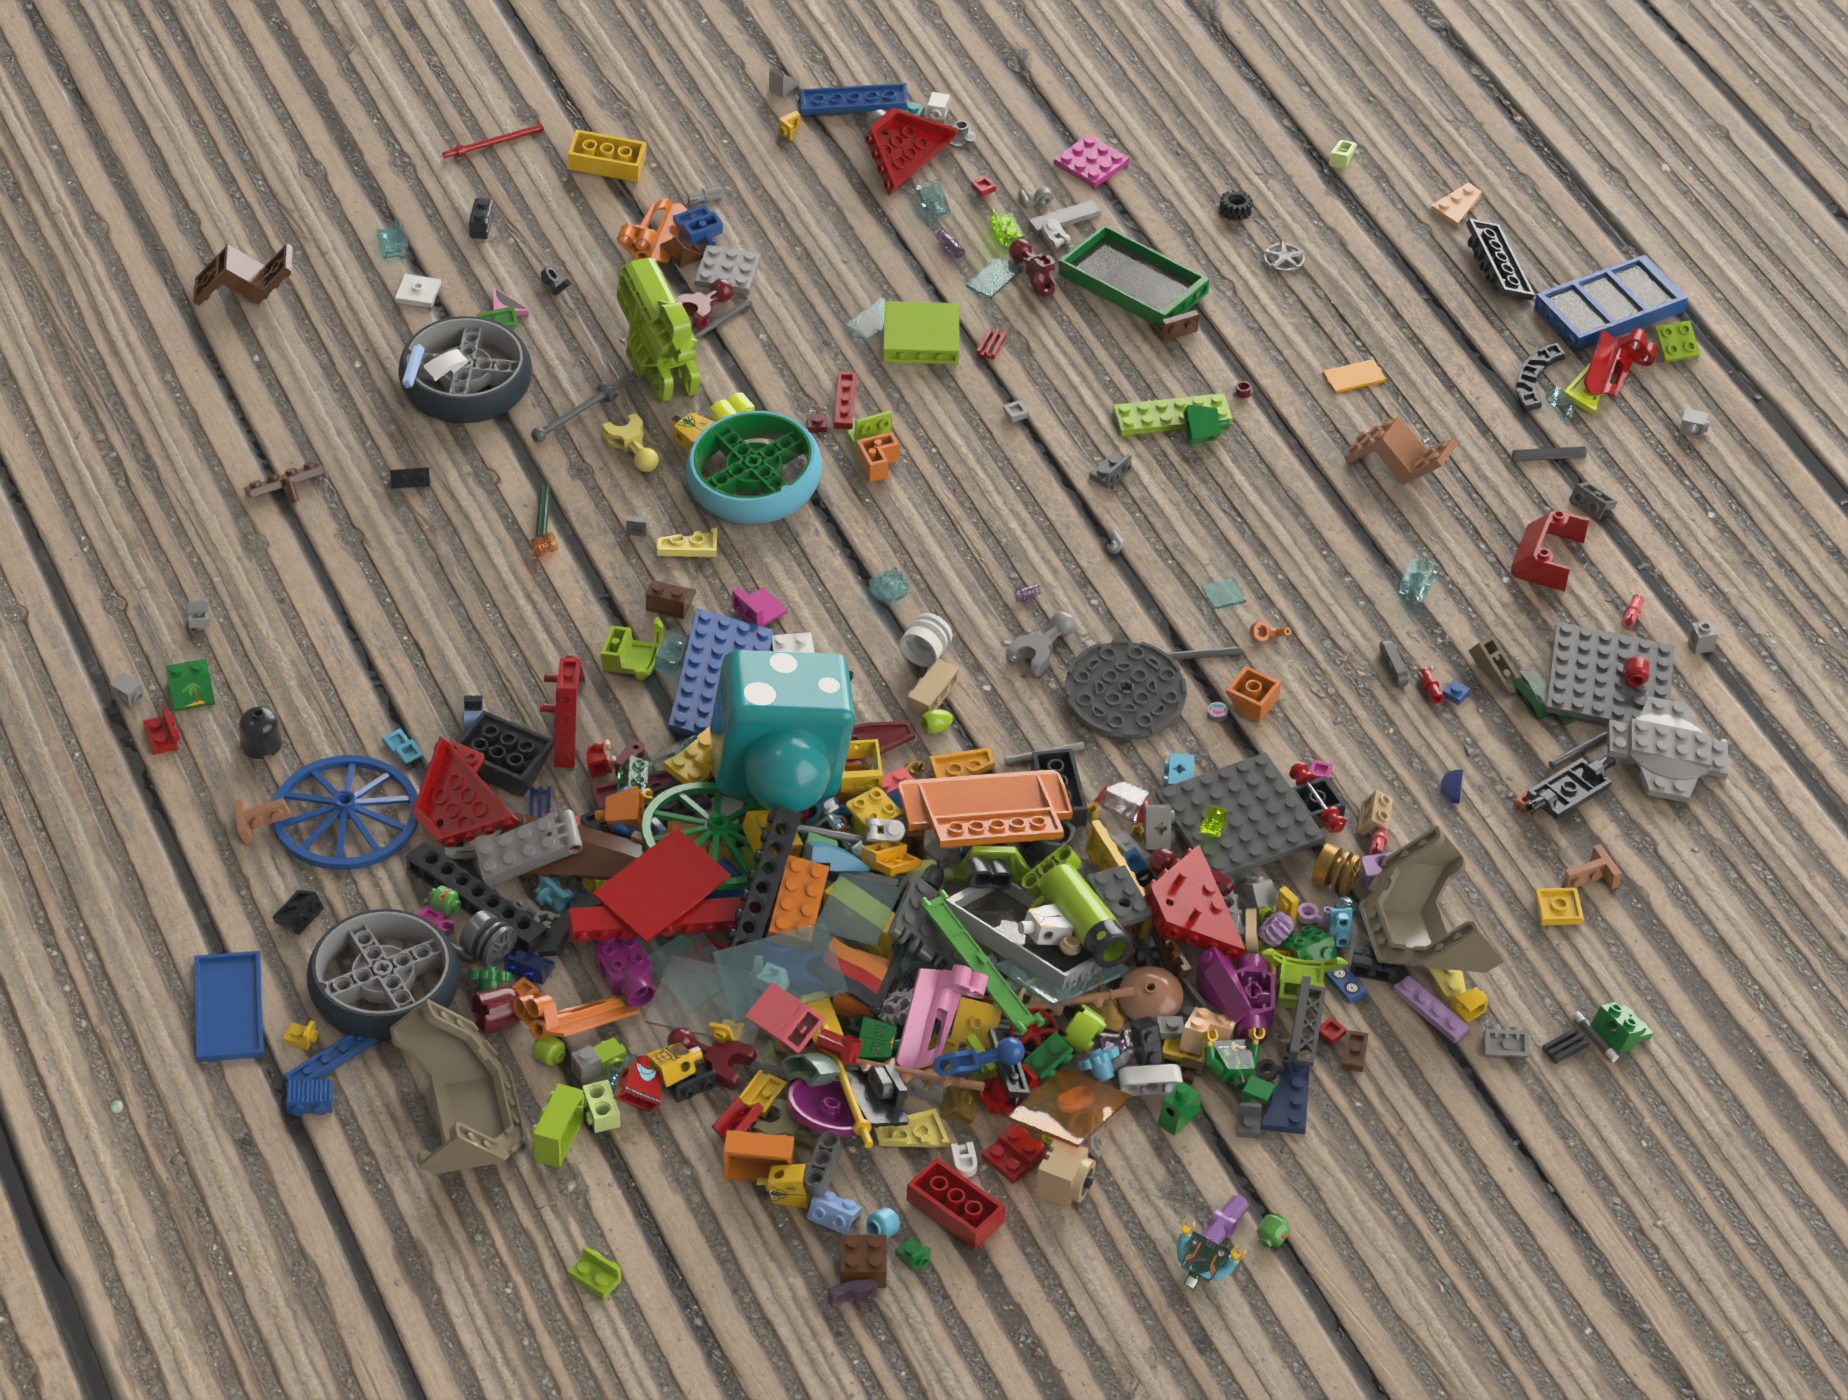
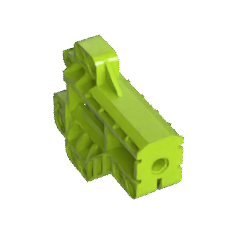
M644 258L628 262L620 270L617 300L629 323L626 356L637 376H647L659 402L669 401L672 397L674 381L669 370L670 368H674L673 372L677 374L681 382L680 386L684 388L688 396L696 395L700 383V373L693 359H696L694 347H697L698 341L691 331V321L682 303L677 302V299H675L656 259Z

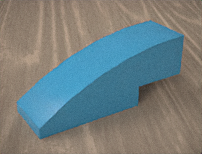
M805 840L803 857L809 861L830 866L829 871H869V866L842 848L823 842Z

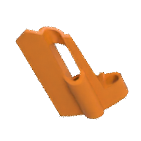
M662 199L652 203L640 225H622L617 242L634 255V260L652 258L656 259L659 263H669L671 257L661 246V243L672 239L674 236L679 237L681 231L673 222V215L685 212L688 209L681 203L672 204L670 199ZM663 209L665 212L657 232L649 229L648 226L653 214L657 210Z
M543 993L523 995L515 998L512 1003L515 1014L530 1027L532 1036L537 1039L551 1035L566 1037L639 1013L636 1006H625L624 1001L617 996L561 1010H556L555 1000H552L549 995Z

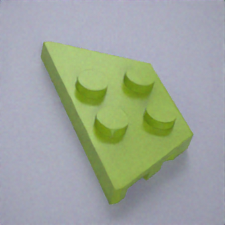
M972 846L953 873V882H968L964 874V868L967 859L971 857H981L986 860H1005L1014 875L1013 883L1021 884L1023 877L1031 869L1016 847Z

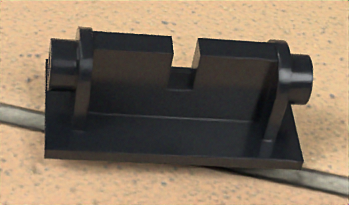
M429 467L390 470L391 489L430 486Z

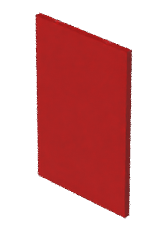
M676 828L595 890L593 896L647 943L728 880L731 874L679 828Z

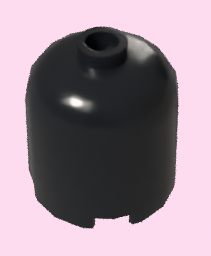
M257 706L248 709L241 716L239 722L240 744L245 755L254 759H263V756L269 754L275 755L282 746L277 715L267 707Z

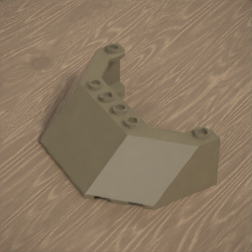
M1438 825L1384 858L1381 864L1383 868L1379 876L1373 878L1368 888L1370 892L1366 900H1362L1358 906L1376 958L1380 963L1487 973L1504 962L1502 954L1488 942L1475 922L1467 921L1448 933L1438 902L1450 879L1464 871L1466 862L1461 852Z
M426 999L390 1027L391 1041L394 1046L409 1052L429 1078L430 1091L443 1145L432 1153L427 1150H421L417 1154L418 1165L424 1170L440 1174L502 1163L528 1140L512 1071L507 1064L503 1067L495 1057L498 1053L489 1041L484 1042L476 1032L478 1027L474 1022Z

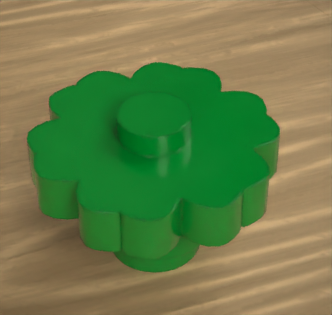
M484 967V970H468V979L479 981L478 991L498 988L501 982H512V973L497 971L496 967Z

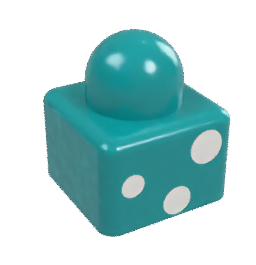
M734 650L724 656L710 724L715 783L721 793L725 795L753 796L758 803L768 810L773 811L779 805L797 813L812 807L820 798H830L838 793L855 723L847 659L839 654Z

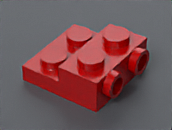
M1013 1123L998 1134V1140L982 1152L981 1158L1009 1182L1014 1184L1042 1162L1045 1158V1146L1040 1139L1034 1140L1031 1138L1024 1126L1018 1127Z

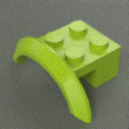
M656 617L654 622L653 642L633 640L631 628L611 626L600 653L603 671L633 674L637 680H645L652 673L657 663L662 645L663 624L660 618Z
M1270 948L1262 952V957L1266 961L1281 967L1277 1007L1296 1009L1299 986L1303 975L1311 977L1310 985L1324 987V973L1342 970L1348 965V962L1341 957L1314 961L1284 956ZM1309 992L1308 998L1313 1003L1320 998V994Z

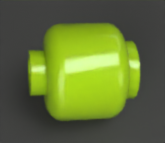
M552 1035L542 1039L536 1038L532 1045L534 1057L547 1066H554L562 1062L565 1057L564 1043Z

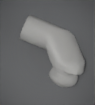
M516 898L513 901L517 908L530 913L533 918L541 911L531 899Z

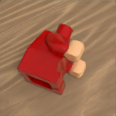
M608 739L604 740L601 744L594 743L587 750L586 760L592 778L613 773L612 767H615L617 759L616 756H611L608 760L604 750L611 749Z

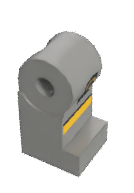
M916 1078L904 1084L908 1089V1094L939 1105L947 1092V1087L942 1088L940 1083Z

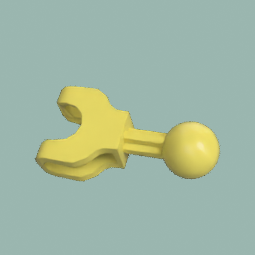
M638 414L627 415L629 421L625 426H615L611 422L601 424L602 436L610 447L621 449L625 453L633 451L635 454L634 463L637 469L642 472H651L657 467L659 463L658 454L653 449L644 448L642 445L644 435L642 430L643 421Z

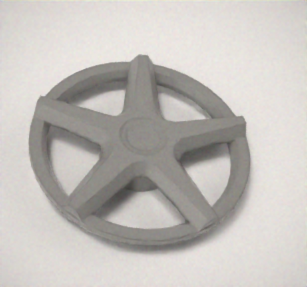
M1284 241L1273 244L1264 251L1266 264L1278 271H1294L1300 268L1305 260L1304 251ZM1280 247V252L1270 251L1274 248ZM1286 247L1294 249L1296 252H1287ZM1267 255L1277 257L1273 265L1268 262ZM1301 256L1300 264L1297 265L1292 260V257ZM1280 264H1290L1293 268L1284 269L1278 268Z

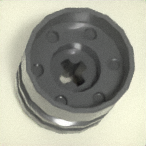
M482 910L473 915L464 926L459 938V945L466 952L484 962L488 967H495L501 964L511 953L517 940V932L505 922L499 921L489 911Z

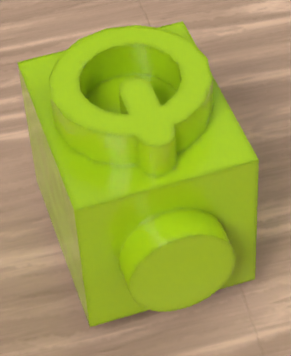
M614 1037L607 1041H602L593 1047L601 1058L602 1076L616 1074L625 1066L626 1049Z

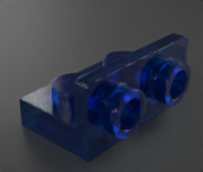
M516 947L511 955L506 954L504 956L505 971L541 985L544 984L555 968L554 961Z

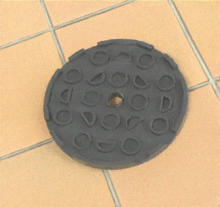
M1113 639L1110 643L1092 645L1073 660L1067 671L1065 681V696L1068 706L1081 723L1107 737L1133 740L1156 735L1170 727L1178 719L1185 705L1187 686L1185 678H1183L1180 672L1179 665L1167 653L1142 641L1140 644L1128 642L1129 639ZM1128 687L1131 691H1121V688Z

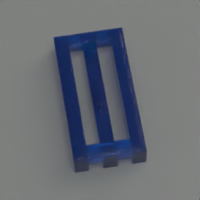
M530 787L529 815L534 816V795H538V817L543 818V795H547L546 814L551 813V787H547V789H543V787H538V789Z

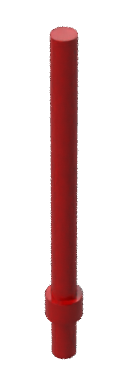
M542 124L469 145L455 146V149L442 152L444 159L453 156L460 157L467 152L544 131V127Z

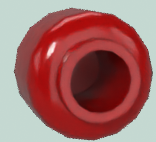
M1639 656L1628 658L1623 665L1624 680L1632 686L1645 684L1650 677L1649 662Z

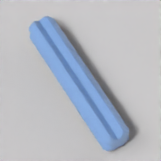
M421 344L413 347L402 380V385L405 388L412 387L424 353V348L421 347Z

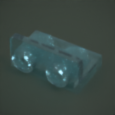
M394 219L395 227L377 230L383 259L405 256V248H408L407 237H403L405 236L404 227L399 224L398 219Z

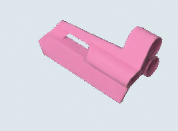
M957 964L953 965L952 970L919 968L895 1060L898 1066L911 1069L922 1068L933 1064L935 1059L941 1056L961 995L982 999L988 981L987 975L972 972L971 968ZM935 1018H938L942 1023L935 1048L927 1051Z

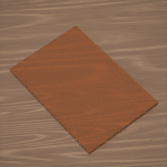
M1062 1067L1007 1116V1120L1079 1148L1132 1099V1095Z

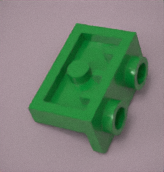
M1055 1031L1024 1062L1040 1080L1046 1078L1048 1081L1057 1072L1054 1068L1060 1063L1065 1065L1073 1058L1071 1053L1074 1050Z

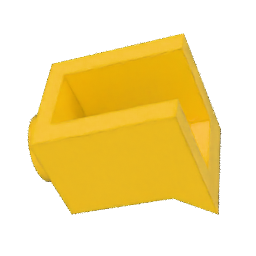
M1477 987L1471 988L1461 995H1453L1451 1009L1467 1024L1486 1012L1489 998Z

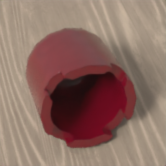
M510 986L478 991L471 995V1011L477 1014L478 1021L475 1022V1025L482 1035L514 1027L520 1023L521 1019L515 1014L512 1007L513 1000L520 997L514 988Z

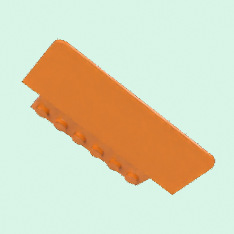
M1054 770L904 780L898 784V792L908 830L933 829L940 848L1061 839L1064 836V830L1059 820L1072 819L1073 815L1065 784L1061 775Z

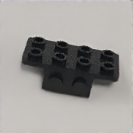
M892 1064L884 1065L894 1085V1094L891 1099H879L869 1083L868 1072L864 1073L862 1070L846 1071L863 1118L868 1120L872 1127H899L909 1124V1118L903 1110L905 1099L908 1098V1089Z

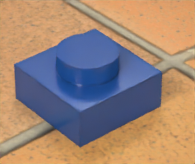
M1453 680L1443 690L1442 694L1444 698L1459 706L1470 695L1471 689Z

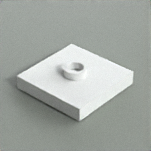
M405 274L396 294L395 303L432 308L441 286V279Z

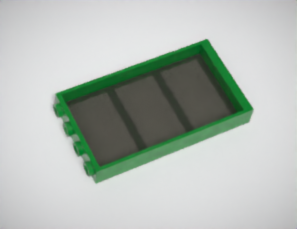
M1106 225L1095 230L1092 235L1084 239L1065 256H1062L1058 262L1059 275L1161 327L1163 319L1186 312L1209 293V278Z

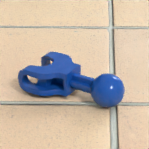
M1007 1037L1001 1040L995 1049L978 1053L974 1048L938 1056L933 1066L935 1072L942 1077H966L982 1071V1065L997 1061L1009 1066L1016 1065L1023 1059L1025 1050L1020 1040ZM951 1064V1068L945 1071L946 1066Z

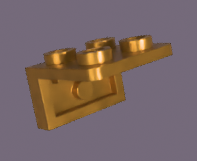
M1093 975L1091 982L1086 983L1083 994L1102 992V977ZM1118 998L1104 1000L1101 1008H1096L1091 1002L1083 1003L1105 1018L1104 1023L1107 1025L1104 1031L1114 1034L1121 1032L1127 1016L1121 1010ZM1077 1004L1076 1010L1082 1012L1083 1009L1080 1008L1082 1004Z

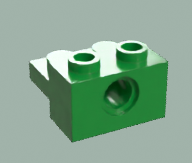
M1615 1002L1601 1005L1590 1024L1618 1053L1633 1050L1636 1043L1650 1040L1654 1034L1647 1024L1641 1021L1626 1005L1620 1006Z

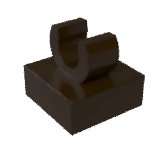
M1183 1057L1181 1072L1185 1073L1184 1082L1193 1085L1195 1076L1203 1077L1205 1070L1204 1062Z

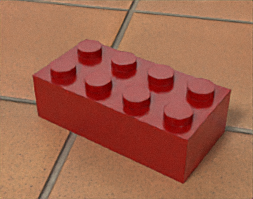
M935 1158L907 1184L906 1201L974 1250L1004 1223L1006 1206L938 1158Z

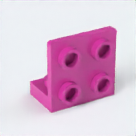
M739 587L732 590V608L751 624L763 627L787 613V608L765 588H761L750 595L744 593Z

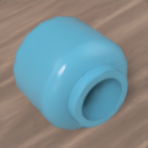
M884 1207L869 1214L867 1217L866 1230L869 1235H886V1238L899 1231V1217L890 1208Z

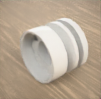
M922 613L902 636L899 645L902 653L912 663L929 667L936 662L950 644L953 634L949 625L941 617L932 613Z

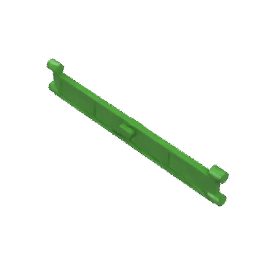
M942 889L937 893L938 897L928 901L926 897L922 898L919 903L966 966L971 968L972 972H979L988 976L986 992L1016 1031L1023 1035L1027 1032L1026 1027L1033 1023H1036L1039 1027L1044 1025L1045 1020L1040 1013L1032 1016L945 903V899L949 898L947 893Z

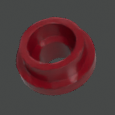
M1240 381L1234 387V394L1240 398H1248L1253 393L1251 384L1246 381Z

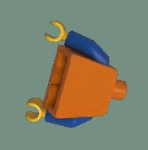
M638 786L632 788L623 787L615 794L607 796L605 799V809L595 811L597 823L606 822L612 832L630 838L635 830L641 833L644 805H649L654 799L652 797V790L648 788L641 792Z

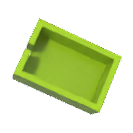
M558 1083L555 1091L550 1092L548 1105L546 1108H542L538 1125L535 1124L531 1132V1137L534 1138L532 1151H534L535 1161L557 1168L561 1167L584 1120L583 1090Z

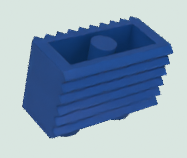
M289 1080L287 1082L286 1098L287 1113L301 1116L304 1113H315L317 1115L333 1113L332 1080H293L292 1082Z

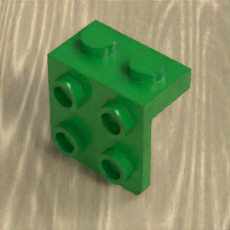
M1304 926L1300 931L1290 933V936L1278 945L1293 952L1294 957L1297 959L1321 961L1338 957L1333 936L1313 926Z

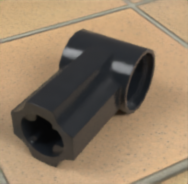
M1158 947L1135 948L1136 966L1160 967Z

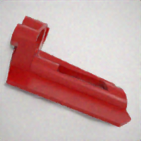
M1633 329L1630 334L1618 339L1608 334L1605 330L1601 331L1584 380V385L1589 394L1597 396L1611 394L1610 397H1617L1633 362L1643 366L1653 364L1658 348L1652 342H1645L1647 334L1644 330ZM1612 373L1617 375L1615 384H1609Z

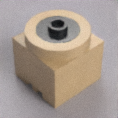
M1055 1136L1049 1149L1052 1152L1047 1151L1046 1159L1042 1160L1038 1168L1036 1196L1069 1209L1072 1201L1081 1203L1091 1188L1096 1161L1088 1158V1148Z

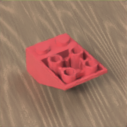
M773 982L745 1015L747 1019L793 1055L800 1054L825 1021V1018L810 1006Z

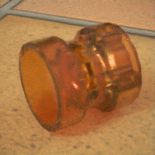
M551 532L545 533L543 537L531 539L533 551L538 557L545 555L548 551L554 552L558 549L555 536Z

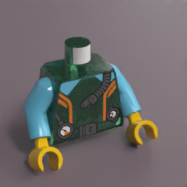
M1186 1218L1183 1219L1176 1244L1177 1259L1182 1264L1181 1269L1189 1272L1183 1284L1196 1290L1201 1279L1210 1283L1212 1280L1219 1281L1231 1274L1247 1251L1245 1250L1242 1255L1238 1254L1236 1248L1239 1245L1229 1250L1195 1232V1221L1192 1227H1186Z

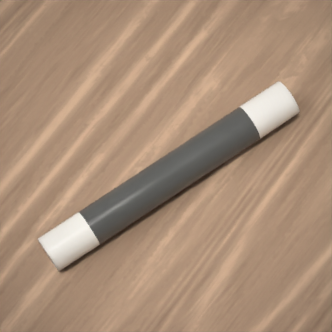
M1579 1011L1574 1013L1573 1018L1606 1056L1612 1062H1615L1619 1058L1615 1051Z

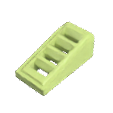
M1340 140L1330 153L1329 165L1345 169L1354 154L1357 144Z

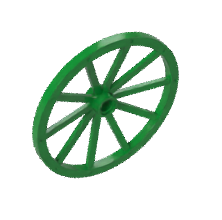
M713 782L682 784L662 792L651 801L643 815L641 837L647 851L669 834L652 836L651 821L653 817L697 825V827L681 831L686 836L703 833L694 843L701 847L707 840L711 841V858L716 862L718 861L719 842L723 841L746 874L745 876L729 878L716 889L734 890L747 888L749 884L747 876L751 868L730 837L750 848L752 847L747 837L736 832L744 831L742 824L731 822L746 815L747 811L768 809L758 803L753 796L725 795L717 789L716 783ZM714 794V813L709 815L692 801L688 795ZM721 796L734 798L748 805L726 816L721 813ZM678 798L702 819L659 811V809L668 802ZM760 827L763 832L764 829L767 830V827ZM775 827L776 833L782 835L779 827ZM767 866L764 867V873L770 874V869Z

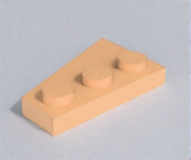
M1467 183L1432 204L1431 211L1458 228L1462 219H1465L1467 216V212L1480 199L1481 191Z

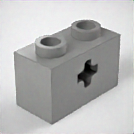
M1169 804L1144 805V847L1146 850L1171 849V843H1175V832L1171 831V823L1175 822V812L1171 810ZM1159 822H1161V824L1164 827H1162L1158 832V830L1155 827H1157L1159 825Z

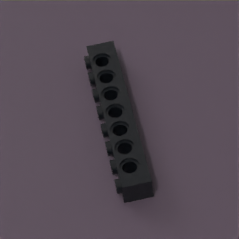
M779 805L773 811L770 810L766 822L769 823L767 830L764 829L760 837V842H762L761 848L757 849L753 861L756 862L754 869L751 868L747 876V881H749L748 887L743 889L740 900L743 901L741 908H737L734 915V920H736L734 928L731 927L727 939L730 940L728 947H724L720 957L723 960L721 967L744 976L751 971L802 814ZM775 827L781 828L783 835L777 834ZM769 846L776 849L777 855L770 853ZM762 866H767L770 869V874L764 873ZM756 885L763 888L764 894L757 892ZM749 905H754L757 908L756 914L750 911ZM743 924L750 927L751 933H746L743 930ZM736 944L743 946L744 953L737 951Z
M426 842L421 843L406 855L408 871L432 888L445 886L455 890L459 895V901H461L460 908L471 916L479 911L486 910L495 915L499 921L505 922L508 926L514 928L517 932V940L514 946L530 957L539 949L547 933V928L541 922L531 918L527 912L517 908L510 900L500 896L496 890L490 889L482 880L476 879L469 874L465 868L459 867L451 858L445 857L434 846H430Z

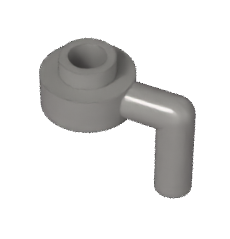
M1049 188L1037 190L1034 198L1030 200L1024 190L1018 192L1025 208H1030L1036 204L1046 206L1053 200V194Z

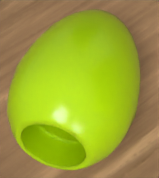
M930 710L923 714L920 725L924 732L938 734L952 724L953 716L946 710Z

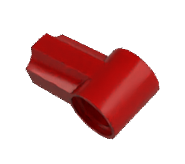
M822 1029L816 1041L818 1048L837 1055L839 1060L850 1064L857 1062L862 1046L860 1039L853 1036H842L828 1029Z

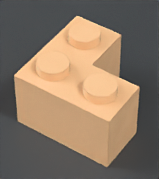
M1195 1007L1183 1028L1179 1049L1200 1055L1206 1045V1042H1203L1201 1039V1034L1212 1029L1218 1032V1039L1216 1041L1233 1040L1236 1023L1224 1014L1220 1015L1210 1012L1206 1008Z

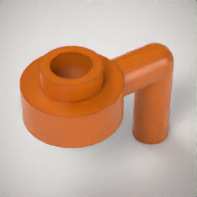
M1260 621L1250 626L1249 633L1254 641L1261 642L1266 641L1269 636L1290 635L1291 629L1289 627L1272 629L1266 622Z

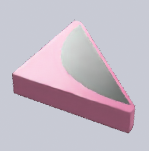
M493 289L494 310L514 306L516 316L529 315L527 307L501 291Z

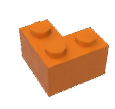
M893 432L856 440V459L869 482L888 478V463L899 461V443Z

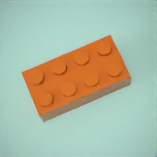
M791 855L788 856L777 889L764 941L802 952L807 951L811 943L830 866Z

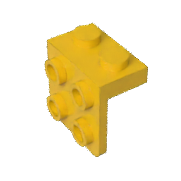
M875 787L846 803V808L865 827L864 836H867V833H869V827L867 826L868 818L897 820L903 816V811L879 787ZM877 827V833L882 834L883 828Z

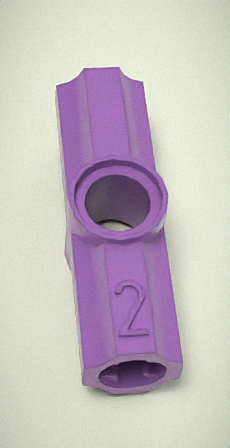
M1233 1195L1221 1211L1216 1210L1213 1213L1208 1226L1200 1235L1220 1245L1225 1237L1230 1238L1238 1221L1248 1211L1250 1204L1243 1196ZM1201 1243V1245L1199 1246L1200 1250L1204 1253H1213L1212 1251L1202 1247L1204 1245L1203 1243Z

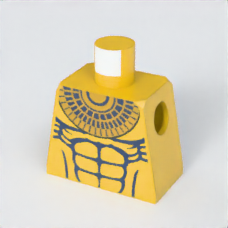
M681 1043L646 1054L649 1058V1067L660 1072L661 1082L666 1087L694 1074L696 1071L694 1062L703 1058L698 1046L688 1050Z

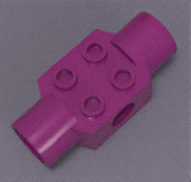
M636 937L626 940L620 938H613L607 941L592 940L595 945L594 965L611 994L624 995L632 1007H641L648 1004L655 997L656 989L651 982V963Z
M1249 953L1240 957L1235 972L1253 1010L1236 1024L1237 1040L1249 1039L1250 1043H1252V1039L1248 1034L1249 1030L1256 1027L1255 1033L1258 1036L1259 1029L1264 1028L1265 1036L1259 1039L1258 1042L1261 1045L1267 1040V1026L1273 1025L1275 974L1267 971V961L1261 955Z

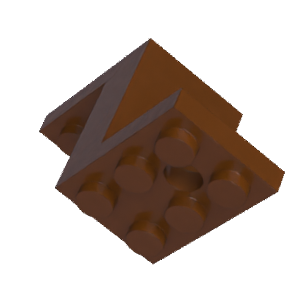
M286 243L266 265H263L227 244L195 277L193 302L200 306L223 284L259 305L264 299L266 300L275 288L277 289L286 277L291 275L293 271V246Z

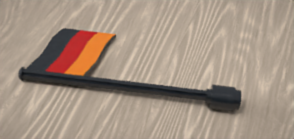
M932 864L924 870L921 879L939 892L945 877L942 867ZM833 936L816 976L830 987L854 997L869 1007L871 1014L879 1015L905 955L910 938L908 937L903 944L899 943L889 968H887L872 957L846 946Z

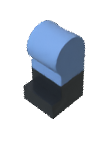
M464 695V733L483 712L482 695Z

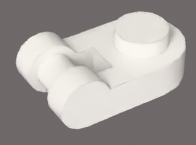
M1047 219L1043 223L1042 233L1053 250L1060 248L1061 245L1071 244L1070 236L1065 233L1058 221Z
M867 819V826L869 827L867 841L898 842L904 837V825L898 820ZM877 827L884 828V834L877 833Z
M965 1142V1145L950 1144V1153L955 1171L964 1177L973 1176L977 1171V1158L973 1142Z

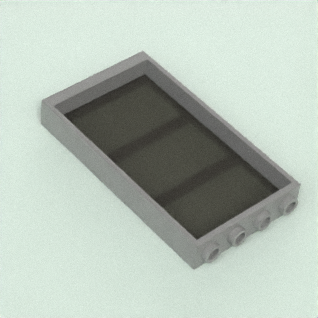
M1013 882L1010 889L995 890L991 887L978 889L970 886L945 899L947 906L971 937L1060 994L1105 969L1096 964L1082 945L1080 953L1070 956L1063 953L1059 945H1039L1033 941L1029 934H1020L1018 923L1025 921L1027 911L1031 909L1029 906L1037 897Z

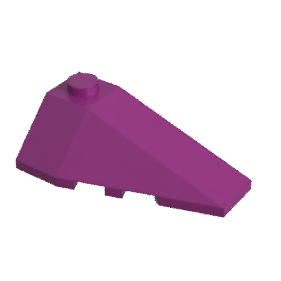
M1212 946L1197 959L1196 986L1202 998L1237 1024L1253 1009L1230 959L1216 947Z

